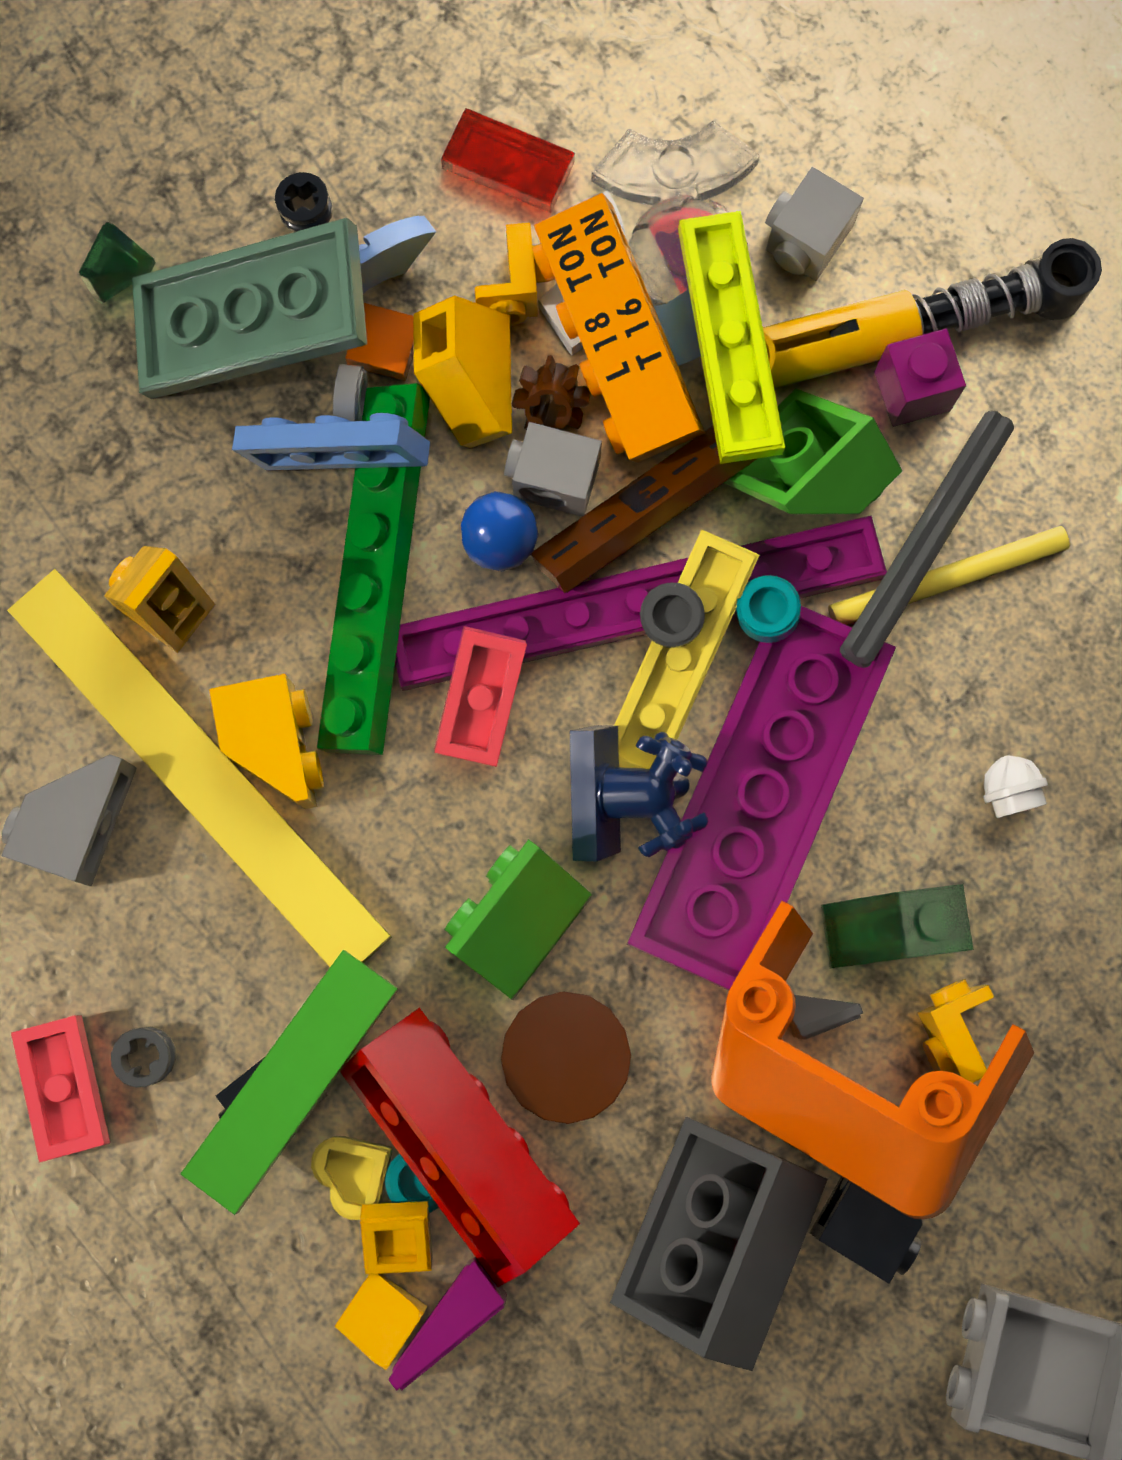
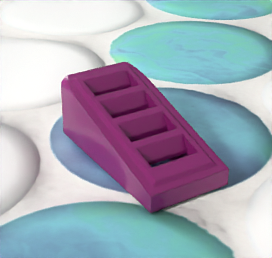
M475 1256L464 1266L392 1369L393 1372L388 1380L396 1391L399 1388L401 1391L505 1307L507 1292L502 1286H496Z

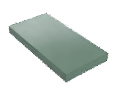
M348 218L132 278L139 393L150 399L367 345L357 225Z

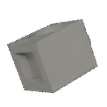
M529 422L524 441L513 439L506 460L504 476L513 478V495L528 503L581 517L584 516L600 464L602 441Z

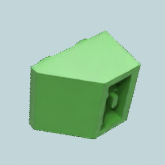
M529 839L520 851H517L511 845L504 850L486 875L489 879L488 882L492 885L490 890L479 904L468 898L444 929L452 936V939L445 948L512 1000L518 995L592 896L584 886Z

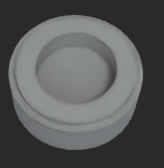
M339 365L334 387L333 416L342 417L349 421H362L366 388H368L367 371L364 370L363 366Z

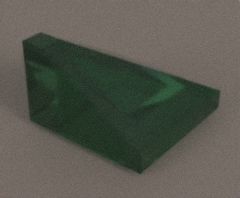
M106 221L105 225H102L80 268L79 275L93 298L104 303L132 285L133 277L150 273L156 262L152 256L117 226Z

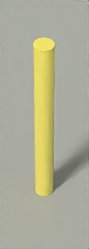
M1058 526L930 570L924 576L908 604L1067 550L1070 547L1067 532L1062 526ZM876 589L829 605L830 618L845 625L855 623Z

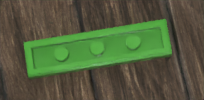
M342 950L180 1175L232 1214L236 1215L239 1213L399 989L349 952Z

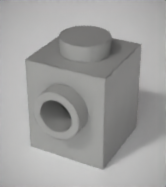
M811 167L794 194L790 195L783 191L771 208L765 224L772 227L766 251L771 253L775 261L786 271L796 275L805 274L817 281L853 228L864 197L816 168Z

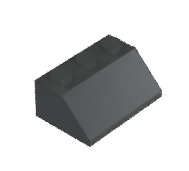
M685 1117L610 1303L703 1358L753 1371L828 1179L703 1123Z

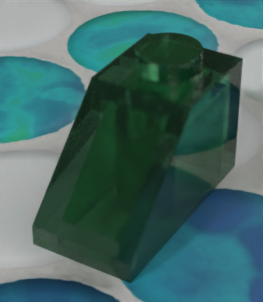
M963 884L894 892L821 905L830 969L974 950Z

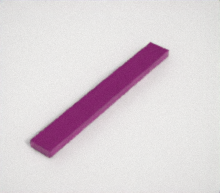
M871 515L741 545V547L760 555L748 582L761 576H777L791 583L798 592L800 599L882 580L887 573ZM688 558L585 581L565 594L559 588L400 624L395 664L401 689L406 691L451 680L463 626L525 640L527 646L522 663L647 635L640 620L643 600L652 589L661 584L678 583Z

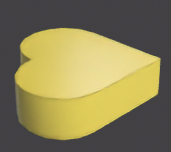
M346 1136L331 1137L316 1147L311 1159V1169L314 1177L322 1185L330 1188V1201L334 1210L340 1216L349 1220H360L362 1204L380 1203L393 1147Z

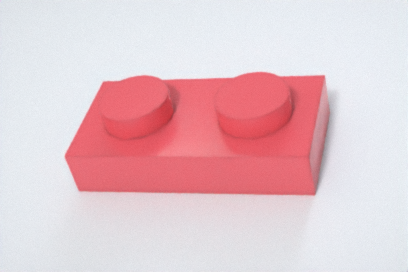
M463 626L434 746V753L497 767L527 646L525 640Z
M74 1015L11 1032L39 1163L109 1144L110 1138L82 1015Z

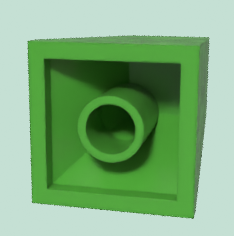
M794 389L778 405L785 444L783 455L758 458L724 483L789 514H860L882 494L883 490L902 472V469L873 417L802 390Z

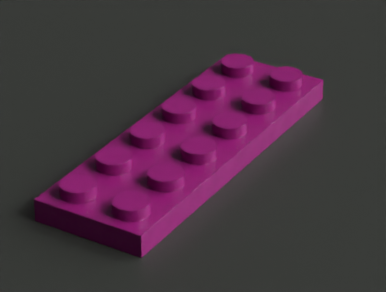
M801 606L799 623L788 637L772 643L759 642L709 755L707 766L698 780L681 821L688 818L692 819L705 812L708 817V825L702 830L693 832L692 838L687 840L682 847L667 851L626 945L728 991L730 990L780 902L784 901L787 903L896 646L884 642L870 666L867 668L858 667L846 660L840 653V647L852 627Z

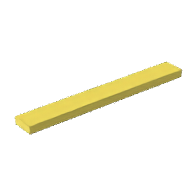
M56 569L51 571L7 610L329 967H331L342 950H346L362 963H365L392 938L236 765L220 752V748Z

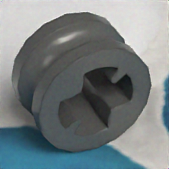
M154 1027L132 1029L122 1034L115 1042L111 1052V1066L115 1075L124 1084L133 1087H147L164 1080L172 1071L176 1060L175 1046L171 1038L163 1030ZM140 1038L147 1039L146 1048L156 1045L159 1052V1059L150 1063L149 1075H141L142 1067L131 1068L128 1062V1054L138 1050L137 1040Z

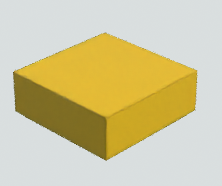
M428 1201L362 1204L360 1224L365 1274L432 1271V1244Z

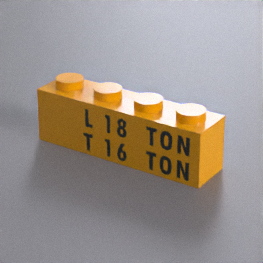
M600 193L535 224L534 228L540 244L532 247L534 257L545 280L549 282L556 279L564 302L556 305L558 316L568 337L571 340L578 336L588 358L579 363L580 369L593 397L602 394L611 417L603 420V424L616 454L618 455L626 451L629 460L639 463L705 434L615 209L603 193Z

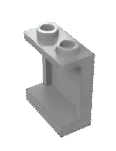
M981 1283L978 1299L972 1297L968 1301L964 1312L962 1336L968 1339L963 1365H955L953 1367L947 1385L946 1402L948 1406L953 1407L951 1417L963 1429L979 1433L980 1429L1086 1460H1122V1324Z

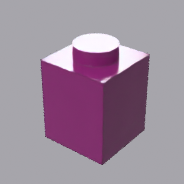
M947 328L887 344L874 371L892 427L950 412L966 387Z

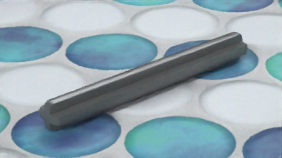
M994 410L988 411L983 415L840 647V653L846 660L861 668H867L871 665L1013 432L1014 424L1010 418L1003 417L998 411Z

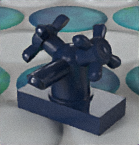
M594 725L570 730L573 861L597 862L620 853V818L651 819L660 836L638 847L643 856L651 857L660 850L669 851L673 848L682 847L687 840L692 838L693 832L702 830L708 825V817L703 812L692 819L688 818L681 821L673 807L674 800L688 792L690 784L686 777L689 776L692 768L704 772L707 766V759L703 755L691 753L685 744L670 738L667 733L659 732L654 738L650 736L640 737L636 744V747L640 750L657 755L650 769L619 767L618 726Z

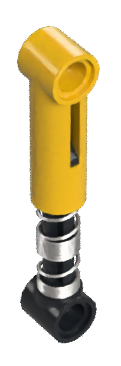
M1075 238L1060 239L1052 243L1041 257L1030 259L1022 266L1013 267L1007 276L998 277L990 273L985 276L983 282L976 278L963 282L960 281L959 283L956 282L951 284L948 290L938 287L931 296L924 298L916 294L911 295L907 290H901L763 327L774 389L879 361L887 344L946 328H954L956 331L961 332L971 328L974 329L975 327L978 328L979 326L982 327L984 324L988 325L992 317L1008 314L1010 318H1013L1015 311L1018 310L1025 315L1034 312L1040 317L1050 320L1065 319L1075 314L1099 282L1102 272L1101 259L1096 250L1085 241ZM1052 273L1065 275L1070 279L1073 287L1061 285L1054 279Z

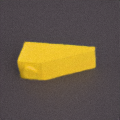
M143 546L135 557L129 556L119 563L109 579L110 589L104 595L121 613L176 653L182 649L216 605L175 554L166 548Z

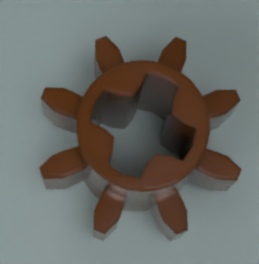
M549 355L545 365L541 366L537 371L526 365L523 367L519 379L523 388L515 390L512 407L525 409L527 419L524 429L527 430L529 422L559 430L563 429L567 424L575 429L581 427L584 413L580 407L589 405L591 392L587 386H578L577 376L580 366L575 364L567 367L563 364L555 363L553 356Z

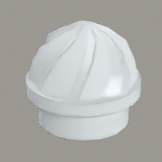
M1007 755L998 759L986 772L984 779L985 795L983 798L985 804L992 802L996 817L1001 818L1046 805L1047 802L1042 787L1048 786V783L1031 760Z

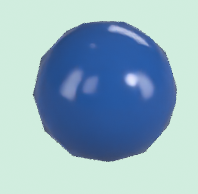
M497 491L477 497L465 510L461 522L462 543L470 560L482 568L501 572L520 566L533 553L539 535L536 518L528 504L515 495Z

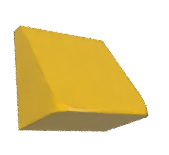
M369 1274L335 1327L375 1364L386 1371L423 1316L427 1305L383 1274Z

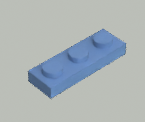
M389 413L372 414L369 421H349L338 416L321 415L315 418V423L300 424L283 418L269 417L264 418L261 425L235 426L232 450L264 470L427 466L430 441L408 426V421L405 418Z

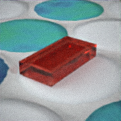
M465 108L442 155L441 163L444 170L551 213L575 163V152Z

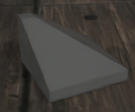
M794 995L796 1009L789 1028L793 1037L806 1040L861 1018L860 1014H863V1011L858 1003Z

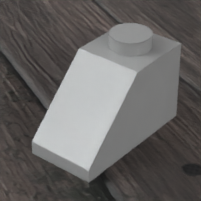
M109 754L25 794L21 807H15L5 821L2 831V842L6 845L1 856L84 885L92 886L137 768L124 759Z

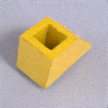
M455 295L414 313V374L460 445L473 448L512 434L510 315Z
M286 674L209 689L220 752L302 808L317 807L314 790L324 788V780L317 751L307 752L303 728L313 725L306 690L296 691L295 685Z

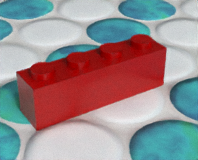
M420 1007L360 1049L340 1071L497 1287L524 1274L580 1225V1222L570 1210L569 1201L559 1186L545 1177L529 1155V1148L524 1138L515 1129L507 1126L490 1103L489 1094L483 1083L477 1077L467 1072L450 1049V1043L445 1032L436 1023L429 1021Z

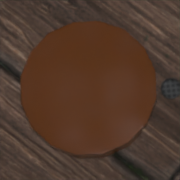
M565 991L539 997L519 1011L505 1033L501 1055L506 1085L520 1105L543 1120L565 1124L594 1118L612 1105L628 1080L631 1060L626 1031L611 1009L589 995Z

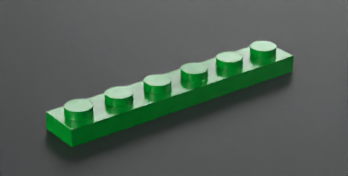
M418 383L366 388L362 421H369L370 416L375 413L395 414L405 418L408 421V426L425 437L430 397ZM421 466L355 468L316 749L335 754L383 755Z

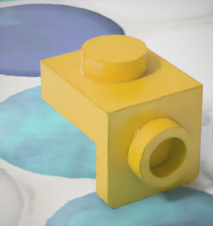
M530 223L506 225L510 283L480 285L474 288L476 303L510 315V326L522 323L527 317H538L536 283L547 282L533 254L532 247L536 245H532Z
M962 979L929 994L934 1005L917 1013L930 1038L923 1042V1048L933 1070L949 1071L973 1083L983 1078L987 1068L960 1013L994 998V995L989 985L969 988L966 979Z

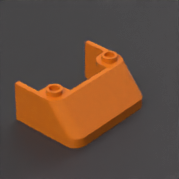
M781 901L728 992L711 1073L713 1091L717 1098L731 1110L901 1213L915 1219L934 1218L942 1214L952 1203L1033 1057L1034 1050L1025 1030L1012 1024L978 1086L949 1071H932L919 1077L909 1088L900 1106H896L782 1040L793 1020L796 1009L794 993L786 980L812 937L813 932L792 905Z

